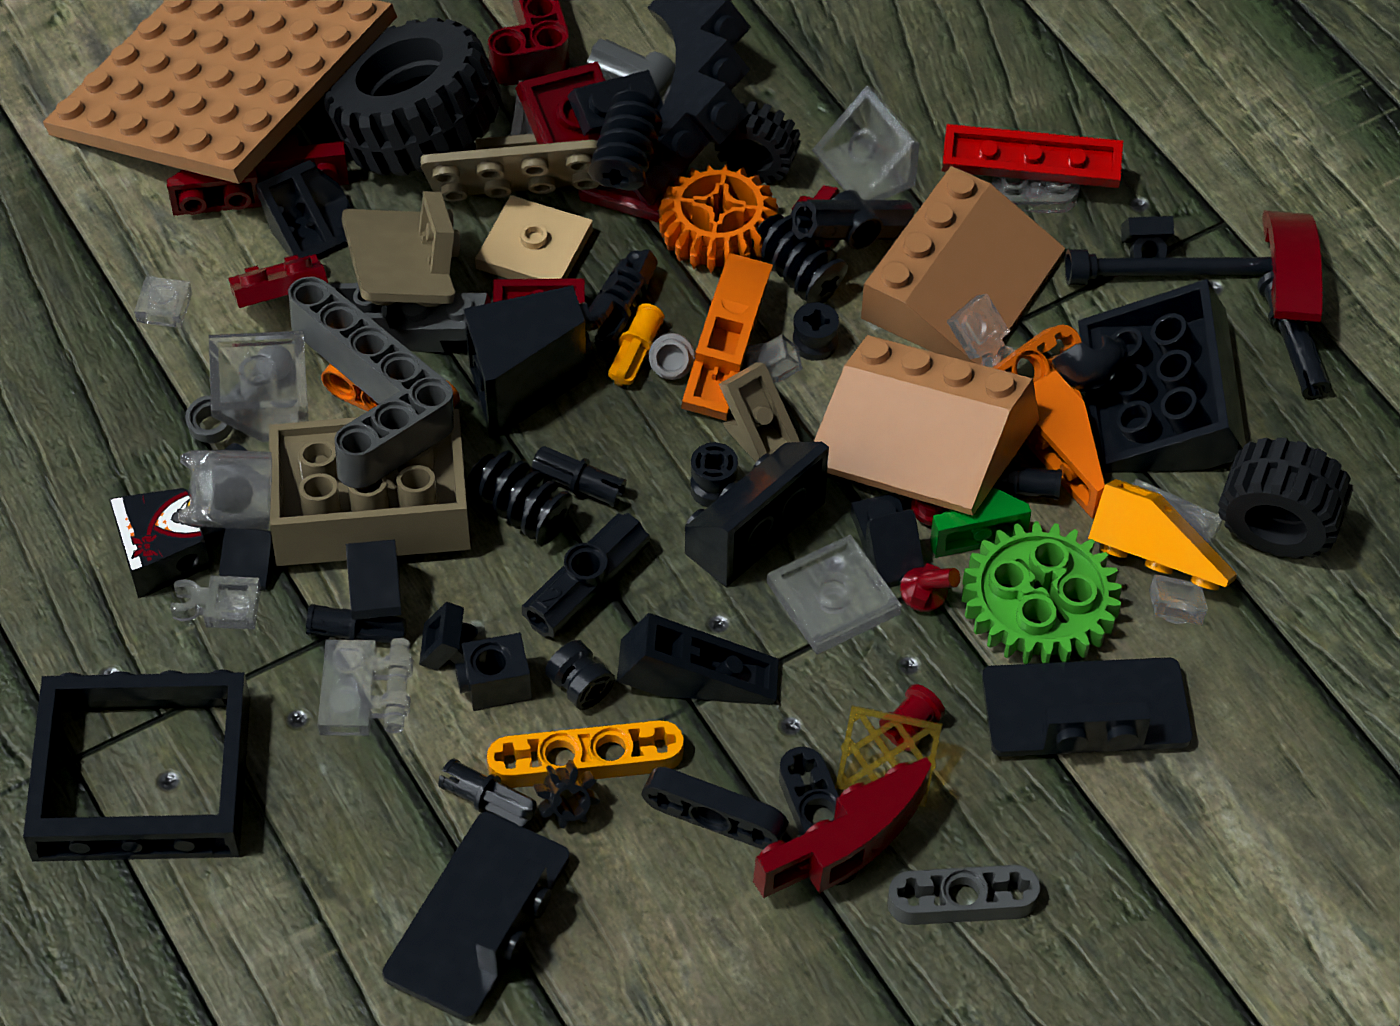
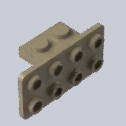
M534 134L476 139V150L421 156V168L433 192H441L443 199L446 201H462L471 195L486 194L490 197L500 198L506 197L515 191L530 190L533 193L545 194L560 187L573 186L581 190H590L599 186L588 174L594 151L598 148L596 146L597 140L538 144Z
M423 191L421 212L364 209L343 210L342 223L361 297L364 300L381 306L392 305L395 302L417 303L424 307H437L441 304L454 302L455 290L450 278L451 257L459 256L460 232L453 229V211L446 208L441 192Z

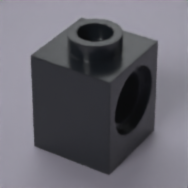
M521 632L462 643L464 663L455 664L459 692L460 694L469 692L473 711L532 700L530 672ZM487 671H499V673L494 675L484 674Z

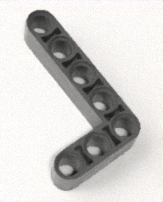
M303 277L290 285L288 294L293 332L379 404L343 426L335 435L337 477L341 483L352 488L370 486L440 442L452 432L454 428L452 386L443 377L326 281L317 277Z

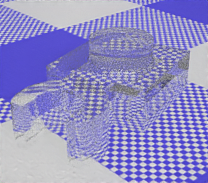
M988 294L976 295L946 321L969 359L982 357V365L992 368L1000 362V358L1003 360L1015 351L1014 348L1006 346L1002 341V338L1010 330Z
M210 576L209 587H200L191 580L175 581L176 596L179 598H190V600L186 603H171L170 609L173 619L190 621L199 615H204L205 625L209 628L255 629L261 594L259 578Z

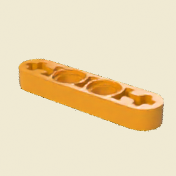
M660 720L511 735L499 738L491 744L487 751V767L489 775H498L501 778V783L510 788L534 786V784L538 783L544 784V780L548 775L546 766L550 765L554 769L566 767V765H553L546 759L550 751L560 747L567 748L574 753L573 762L577 767L578 776L589 770L595 779L650 774L656 767L674 769L680 764L683 758L684 737L681 730L675 724ZM664 740L667 752L658 753L655 741ZM634 741H639L640 756L633 757ZM612 742L621 745L625 752L619 759L608 761L602 759L597 754V750L601 745ZM531 752H537L539 767H532ZM514 755L516 761L515 768L507 769L505 767V756Z

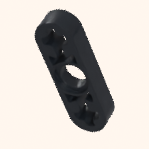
M796 747L787 751L780 761L779 783L801 836L814 825L808 821L805 812L813 806H824L835 815L836 802L839 795L825 761L817 751L808 747ZM802 766L805 772H810V791L805 793V784L800 774H794L795 767ZM859 871L836 885L849 883L856 877Z
M666 767L654 768L641 792L645 802L662 813L759 849H764L776 841H781L789 825L787 817L771 805Z

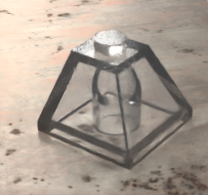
M304 331L209 335L212 417L261 442H269V424L308 421Z

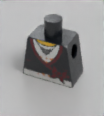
M184 488L109 499L138 598L145 597L206 570L210 565L205 541L224 536L226 527L230 526L224 505L196 513L189 490Z

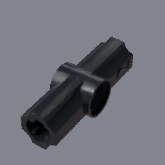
M846 190L837 194L832 200L808 199L807 201H797L791 212L792 231L799 240H845L852 249L859 250L870 246L877 239H897L914 217L915 209L907 200H863L856 191Z
M618 513L590 541L570 548L565 554L564 566L522 605V615L528 620L532 629L543 637L551 636L554 638L586 606L595 605L604 600L608 594L609 583L650 544V536L644 530L640 521L629 513L624 515ZM588 573V574H593V575L582 576L581 574Z

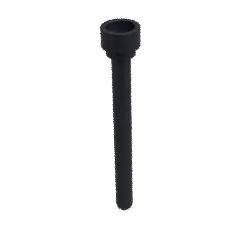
M1068 249L1065 256V278L1067 285H1087L1088 281H1095L1097 276L1265 275L1273 270L1271 257L1097 258L1096 254H1088L1087 249Z

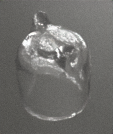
M190 450L180 455V463L191 470L189 485L190 505L179 511V521L190 526L269 529L272 486L271 452Z

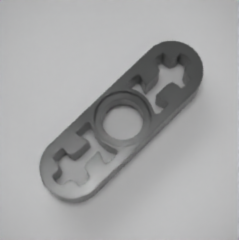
M1021 865L906 871L898 874L892 880L889 887L887 905L890 914L897 921L907 925L1019 919L1028 916L1035 909L1040 884L1034 872ZM988 884L992 885L991 894H994L993 902H986ZM1009 884H1017L1019 892H1023L1022 899H1013L1012 893L1007 891ZM956 885H968L976 891L978 899L970 905H960L950 898L949 890ZM936 887L941 888L939 895L940 905H934L935 895H933V891ZM914 890L916 898H919L918 905H909L907 898H904L905 891Z

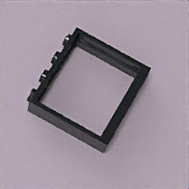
M220 669L210 673H182L169 670L160 674H132L118 671L109 675H81L69 672L59 676H42L23 839L32 862L239 857L250 712V694L245 672H232ZM227 707L219 814L48 818L59 711Z

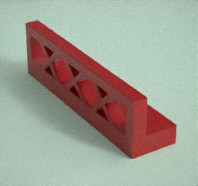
M946 124L942 171L947 172L950 166L974 175L1119 188L1123 140Z

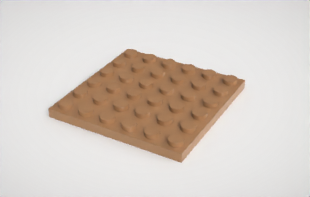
M164 0V3L147 19L143 20L121 45L112 50L110 56L95 71L88 74L83 82L56 106V109L43 121V124L50 136L240 184L397 18L392 3L379 0Z

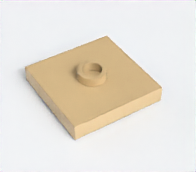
M510 195L475 258L476 269L507 279H567L593 231V220Z

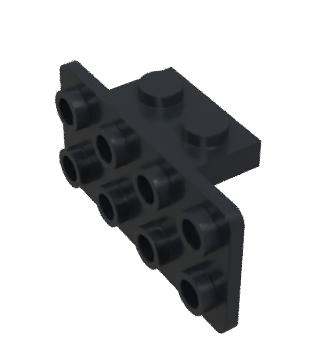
M1174 658L993 665L983 670L982 685L992 752L997 756L1185 748L1191 743L1192 730L1180 664Z
M491 812L480 813L382 970L384 981L388 985L464 1021L475 1019L509 961L513 962L520 954L525 943L526 933L535 918L539 919L545 912L551 898L552 889L569 862V850L555 841Z

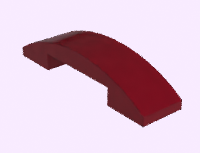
M1264 210L1262 216L1265 242H1270L1274 274L1271 289L1274 318L1321 322L1322 261L1319 235L1313 216L1305 213Z

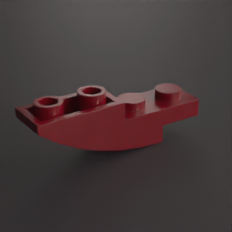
M298 133L287 134L240 184L181 170L167 179V189L173 216L262 207L255 185L308 160L313 161L318 166L317 168L340 185L349 184L344 141L300 146Z
M925 757L912 764L908 762L900 763L892 767L885 776L868 784L857 783L850 786L837 798L834 821L828 819L819 821L812 825L805 834L788 842L776 841L765 847L756 856L753 883L763 898L768 897L808 877L820 894L844 881L871 862L900 834L918 809L928 787L932 767L929 759Z

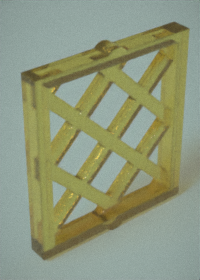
M852 705L845 741L841 745L842 756L835 788L846 790L854 785L852 783L866 774L872 782L877 780L878 778L873 770L886 761L892 767L898 765L894 756L908 747L917 760L924 758L915 742L930 733L934 740L931 755L927 758L931 762L932 767L927 791L919 805L926 807L932 773L937 765L935 759L942 724ZM867 716L890 721L875 730ZM860 719L870 734L859 742L854 743L851 738L854 722ZM901 723L925 729L910 737ZM895 726L905 742L889 751L880 735ZM874 740L884 755L873 763L868 764L859 749ZM853 753L863 769L847 778L844 773L847 757Z

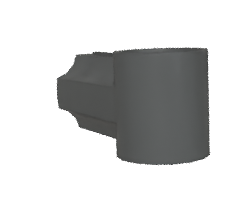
M601 38L592 47L590 57L587 60V64L598 61L605 80L649 70L661 98L670 89L675 71L674 62L662 53L650 52L644 57L607 39L603 40Z

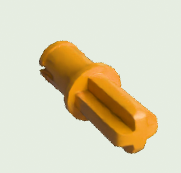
M647 303L639 305L628 331L622 333L618 339L620 348L608 370V376L615 381L614 384L622 387L623 384H633L644 359L649 358L650 347L659 327L665 319L663 311L655 305Z

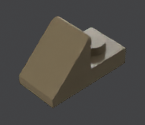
M756 362L719 383L733 415L723 425L755 462L764 454H772L784 443L800 442L765 363Z

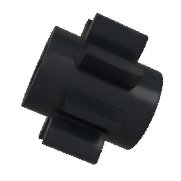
M569 760L566 767L554 769L550 765L546 766L548 775L544 780V784H534L533 787L537 796L545 799L538 805L543 818L549 817L555 812L556 819L561 828H565L568 821L580 819V821L586 823L588 821L586 813L590 805L600 804V799L596 792L589 790L596 782L591 771H585L578 776L577 767L573 760ZM568 789L573 795L565 799L561 793Z

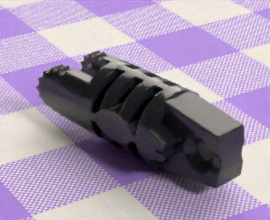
M650 249L631 251L625 259L622 258L614 267L589 307L592 320L591 330L600 327L597 332L598 334L595 336L594 343L601 352L604 351L606 353V351L613 348L648 290V284L658 264V260Z

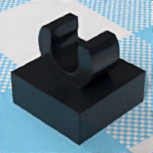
M1173 216L1128 217L1121 224V241L1133 242L1130 248L1131 258H1142L1141 248L1144 244H1150L1154 247L1156 251L1155 258L1166 257L1167 245L1165 241L1174 234Z
M446 601L424 623L419 665L437 671L448 660L455 664L464 663L460 640L470 642L478 635V629L469 623H462L464 607Z

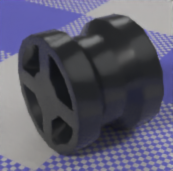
M820 302L801 306L796 311L793 320L794 333L792 342L794 350L804 359L811 361L829 358L835 353L838 346L839 315L835 309Z

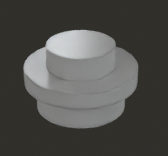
M664 334L658 337L650 347V366L662 378L669 380L682 378L693 367L695 360L694 348L691 342L680 334Z

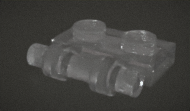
M393 639L390 643V654H387L385 657H376L375 640H326L318 715L319 735L370 736L371 719H384V730L386 732L395 734L403 731L404 718L409 715L411 697L406 693L407 679L413 675L414 659L409 655L410 642L407 639ZM374 680H387V692L382 695H373Z

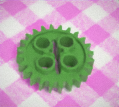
M1034 521L1032 532L1025 533L1024 529L1017 523L1014 524L1012 537H1009L999 529L996 531L995 543L983 540L981 542L980 554L972 553L970 555L969 568L964 570L961 602L967 603L965 617L966 619H975L973 631L975 634L989 631L987 641L989 648L1001 642L1005 644V658H1009L1016 650L1023 652V664H1028L1033 654L1040 655L1042 663H1050L1051 655L1056 654L1062 662H1069L1071 650L1085 658L1087 657L1090 644L1100 648L1105 633H1112L1115 619L1118 618L1121 606L1119 598L1122 585L1115 583L1118 572L1117 568L1106 567L1108 553L1103 552L1093 555L1095 544L1093 539L1080 545L1076 542L1078 530L1074 529L1064 537L1060 535V528L1057 523L1051 527L1049 533L1042 531L1038 521ZM1042 564H1049V565H1052V566H1054V567H1047V566H1044V565H1042ZM1002 584H1008L1013 587H1005ZM1069 599H1077L1082 602H1074ZM1029 619L1038 620L1042 623H1033Z

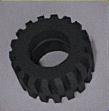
M1278 437L1276 440L1269 438L1258 439L1257 443L1249 442L1245 444L1243 450H1239L1236 454L1219 500V516L1225 521V527L1230 532L1237 534L1236 538L1243 543L1252 545L1256 550L1265 551L1281 558L1284 556L1291 557L1292 559H1303L1304 556L1310 558L1320 556L1321 552H1328L1332 548L1333 543H1336L1353 492V485L1349 484L1351 478L1348 472L1341 470L1342 465L1336 459L1326 456V452L1319 448H1312L1308 446V443L1301 441L1293 442L1287 438Z

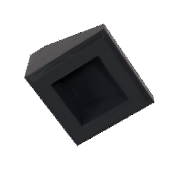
M234 526L226 527L218 577L219 585L267 590L275 560L271 531Z

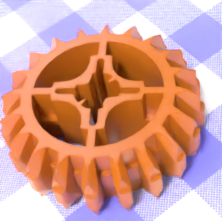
M708 163L704 172H699L691 167L688 178L678 176L674 186L667 187L664 199L661 200V205H659V231L667 245V250L675 251L678 262L690 259L693 270L703 264L707 265L710 273H712L715 267H724L729 253L761 261L763 239L756 229L761 222L770 216L778 214V204L776 203V198H772L773 194L770 186L762 185L759 175L747 178L744 167L733 172L730 171L726 163L722 170H714ZM752 238L754 239V249L752 248Z

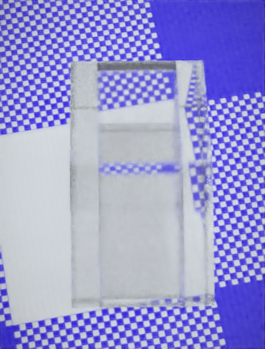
M782 334L767 343L748 345L747 367L756 362L765 363L774 383L781 382L802 370L798 346Z

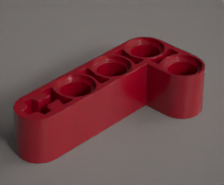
M512 0L519 25L498 29L488 39L489 62L498 83L505 86L518 85L522 81L567 70L569 68L568 29L559 0Z

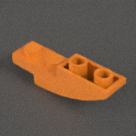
M729 253L696 349L695 360L683 396L681 409L726 421L730 408L719 383L739 373L742 369L773 264Z

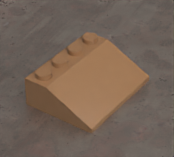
M950 166L864 283L861 319L934 353L988 366L1064 256L1066 248L991 183Z
M867 335L844 365L814 442L822 441L829 446L828 474L973 516L1040 420L1033 378Z

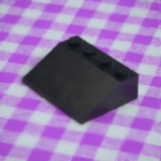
M1208 279L1078 320L1081 341L1094 350H1099L1103 346V335L1113 339L1121 338L1128 348V359L1117 379L1104 389L1096 392H1086L1088 417L1102 472L1205 470L1234 461L1238 451L1243 450L1246 441L1227 312Z

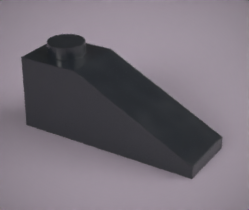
M648 613L620 641L617 682L661 697L772 705L777 701L779 658Z

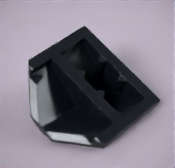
M311 160L305 161L255 185L271 233L289 256L297 254L298 258L313 254L318 256L346 243L347 239L342 223V213L345 209H352L340 184L317 168L318 166Z

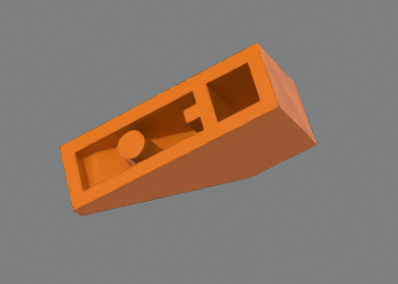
M1054 371L1034 382L1040 420L1024 443L1047 469H1062L1061 485L1093 519L1095 518L1105 483L1086 405L1080 391L1072 388L1057 371Z

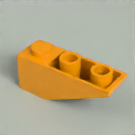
M1118 479L1105 484L1088 539L1101 543L1099 547L1101 551L1121 558H1126L1128 553L1146 559L1144 564L1146 567L1161 573L1172 574L1174 569L1192 575L1190 581L1193 584L1210 590H1218L1219 586L1227 587L1235 581L1237 573L1161 494Z

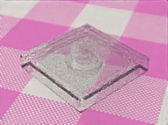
M851 534L767 574V584L816 655L901 614V603Z

